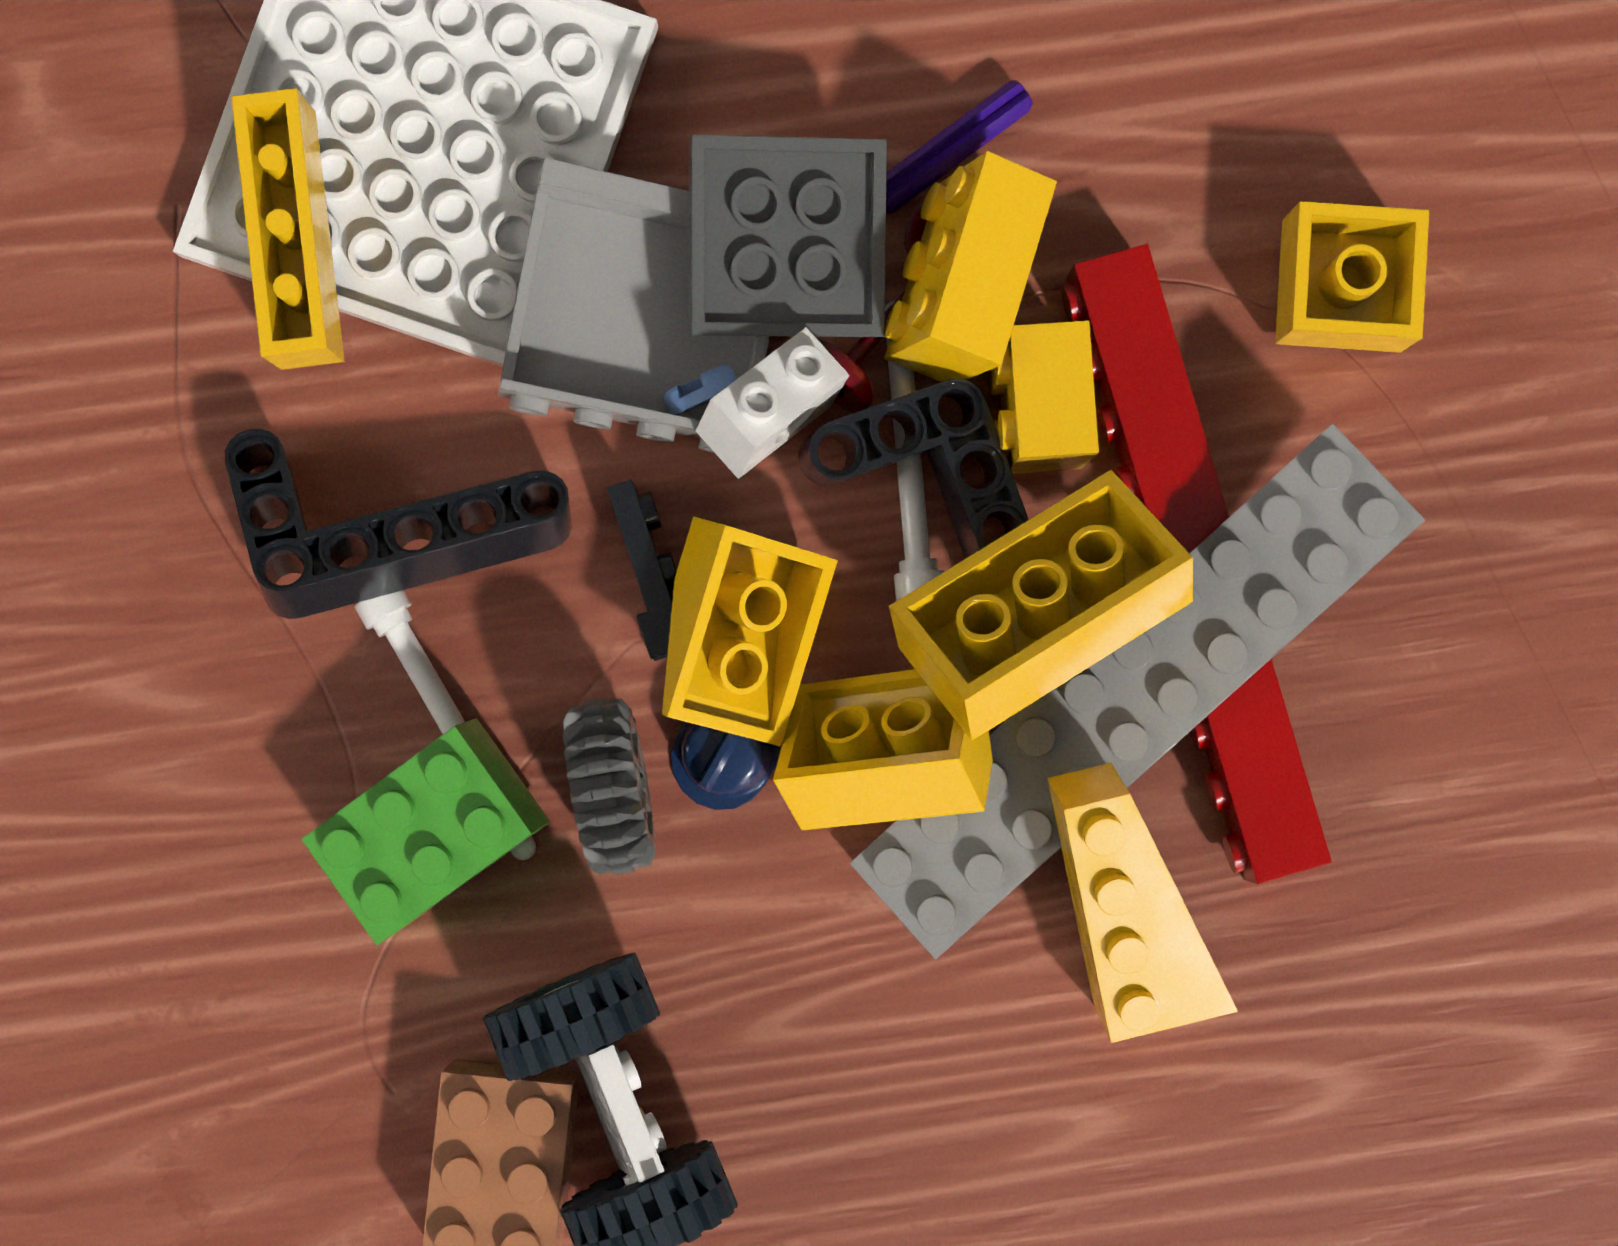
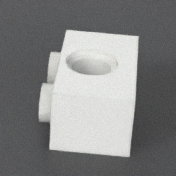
M805 327L710 400L696 432L739 479L829 409L850 375Z

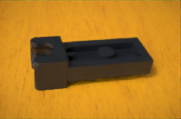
M628 480L609 486L607 490L647 612L638 614L636 617L651 660L658 661L667 658L673 601L671 591L674 590L677 569L670 551L660 555L658 553L651 531L661 528L662 525L651 492L639 494L634 482Z

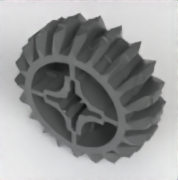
M605 698L585 701L584 705L569 707L563 721L564 732L562 734L565 744L566 775L574 810V821L577 824L579 842L582 843L584 857L587 859L588 865L595 873H613L615 875L635 872L636 868L650 866L655 857L656 850L654 816L644 755L632 709L621 698L606 701Z

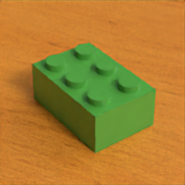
M475 718L452 727L301 840L378 946L551 821L479 720Z

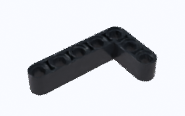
M960 378L946 380L830 421L808 435L800 446L798 458L801 470L809 480L822 486L837 485L927 452L965 559L988 545L982 533L983 523L988 516L996 517L1005 527L1006 534L1029 520L1005 452L1001 450L999 436L985 397L976 385ZM941 397L952 398L960 405L963 419L958 428L948 426L940 418L938 403ZM881 418H893L903 427L905 439L900 449L890 448L882 442L878 432ZM831 438L842 444L846 452V462L842 470H832L822 464L818 456V446L821 439ZM965 456L975 458L984 469V481L979 489L970 487L961 477L960 465Z
M259 428L247 429L236 434L228 442L225 449V464L254 576L269 609L277 616L287 619L307 617L552 550L567 540L572 529L569 494L566 484L556 474L541 470L527 472L308 531L294 476L283 446L277 436L270 431ZM270 465L267 470L261 473H249L258 466ZM538 506H548L555 509L553 512L543 516L529 513ZM273 519H286L280 526L275 528H262ZM485 522L493 525L490 529L480 533L466 531L471 525ZM424 539L430 541L419 550L403 548L413 540ZM352 556L366 557L361 564L355 567L345 568L340 566L344 560ZM287 574H302L295 582L289 585L276 584L282 576Z

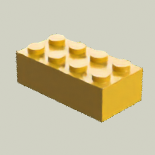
M1110 470L889 605L898 647L973 741L1192 603L1193 557L1120 478Z

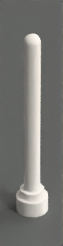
M895 301L889 302V303L886 305V307H885V311H886ZM886 338V346H887V347H888V344H889V341H890L889 338ZM888 361L891 400L915 392L914 371ZM893 419L895 449H900L904 444V429L898 421ZM921 454L897 463L905 560L899 562L900 573L894 575L896 601L944 572V570H938L937 559L930 558Z
M402 590L359 602L354 608L366 629L374 628L379 637H387L442 734L452 727L464 723L465 720L408 624L413 619L408 611L412 604L405 591ZM529 837L511 850L515 858L527 860L534 855L536 843L533 837Z

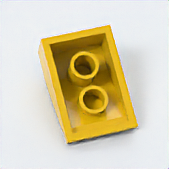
M693 516L674 580L662 715L781 746L838 560Z

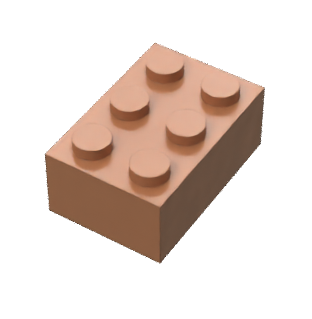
M456 1059L441 1072L422 1246H563L565 1223L559 1209L568 1200L580 1072L547 1069L533 1076L530 1074L523 1079L507 1081L501 1064Z

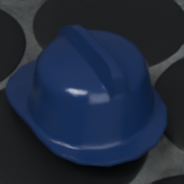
M684 722L671 753L673 774L681 790L696 804L713 810L735 809L753 800L766 785L778 763L782 745L777 746Z

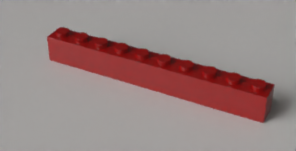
M1147 243L1074 264L1066 277L1068 285L1061 287V296L1070 322L1089 321L1094 382H1097L1104 405L1097 407L1096 410L1098 424L1105 443L1115 442L1121 467L1115 468L1114 473L1190 554L1229 518V514ZM1271 658L1189 732L1195 747L1198 750L1202 748L1206 750L1212 773L1205 774L1204 781L1214 810H1223L1230 834L1223 836L1222 842L1229 866L1234 873L1242 872L1244 880L1255 884H1261L1332 863Z

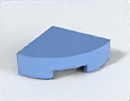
M721 365L700 374L701 378L681 386H675L665 392L666 395L663 399L669 413L680 415L709 403L715 395L737 380L732 366Z

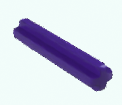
M1010 80L886 172V213L891 214L1027 114L1033 102L1022 84L1017 80Z

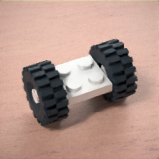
M635 952L609 959L602 964L593 965L552 984H547L532 993L515 999L513 1002L502 1005L482 1018L507 1081L519 1080L530 1074L533 1076L542 1073L548 1068L558 1067L575 1058L618 1164L619 1170L611 1173L612 1176L606 1179H599L590 1184L589 1189L579 1191L571 1197L572 1200L564 1202L561 1206L562 1208L559 1209L574 1246H678L684 1242L690 1243L702 1236L701 1232L714 1229L722 1223L721 1219L730 1217L735 1212L734 1209L738 1207L712 1141L701 1140L696 1144L690 1142L683 1144L677 1149H674V1147L667 1149L665 1139L654 1115L651 1112L645 1114L642 1108L638 1107L632 1092L641 1087V1081L629 1053L626 1050L619 1052L617 1047L611 1044L622 1039V1036L641 1029L643 1025L651 1023L656 1017L660 1016V1011Z

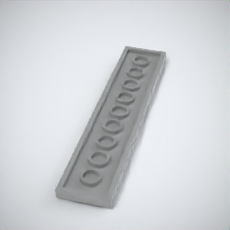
M1332 423L1190 553L1193 557L1192 603L1009 717L990 735L993 763L985 811L897 820L849 864L936 960L1061 848L1047 778L1111 762L1126 788H1128L1420 526L1425 519Z

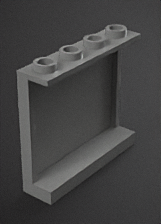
M544 158L497 396L510 399L509 408L521 413L547 416L549 407L574 412L573 422L588 427L611 429L612 420L637 425L636 435L650 440L674 442L675 434L699 438V449L715 453L696 432L709 403L680 415H672L669 413L663 399L666 395L665 392L675 386H681L701 378L700 374L724 364L732 366L738 379L766 358L769 336L689 335V191Z

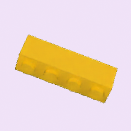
M297 88L231 96L261 357L281 370L345 362L316 111Z

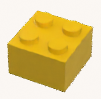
M1300 201L1282 220L1275 344L1401 353L1423 339L1429 210Z
M1089 321L1014 325L1002 365L988 371L991 396L1001 395L1002 410H999L998 420H993L999 436L1001 450L1005 452L1011 472L1027 473L1082 469L1099 453Z

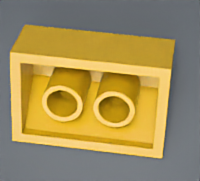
M916 669L800 684L785 732L773 781L801 830L985 811L993 763L989 731L972 741Z

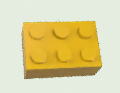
M986 151L966 166H959L951 176L941 183L936 182L932 185L921 210V218L927 220L921 241H917L912 246L904 263L902 275L909 280L903 299L895 303L885 324L884 336L890 339L884 357L885 360L940 382L958 378L967 380L1002 365L1057 181Z

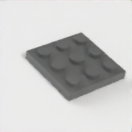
M691 135L689 137V335L795 336L807 327L815 337H884L887 139Z

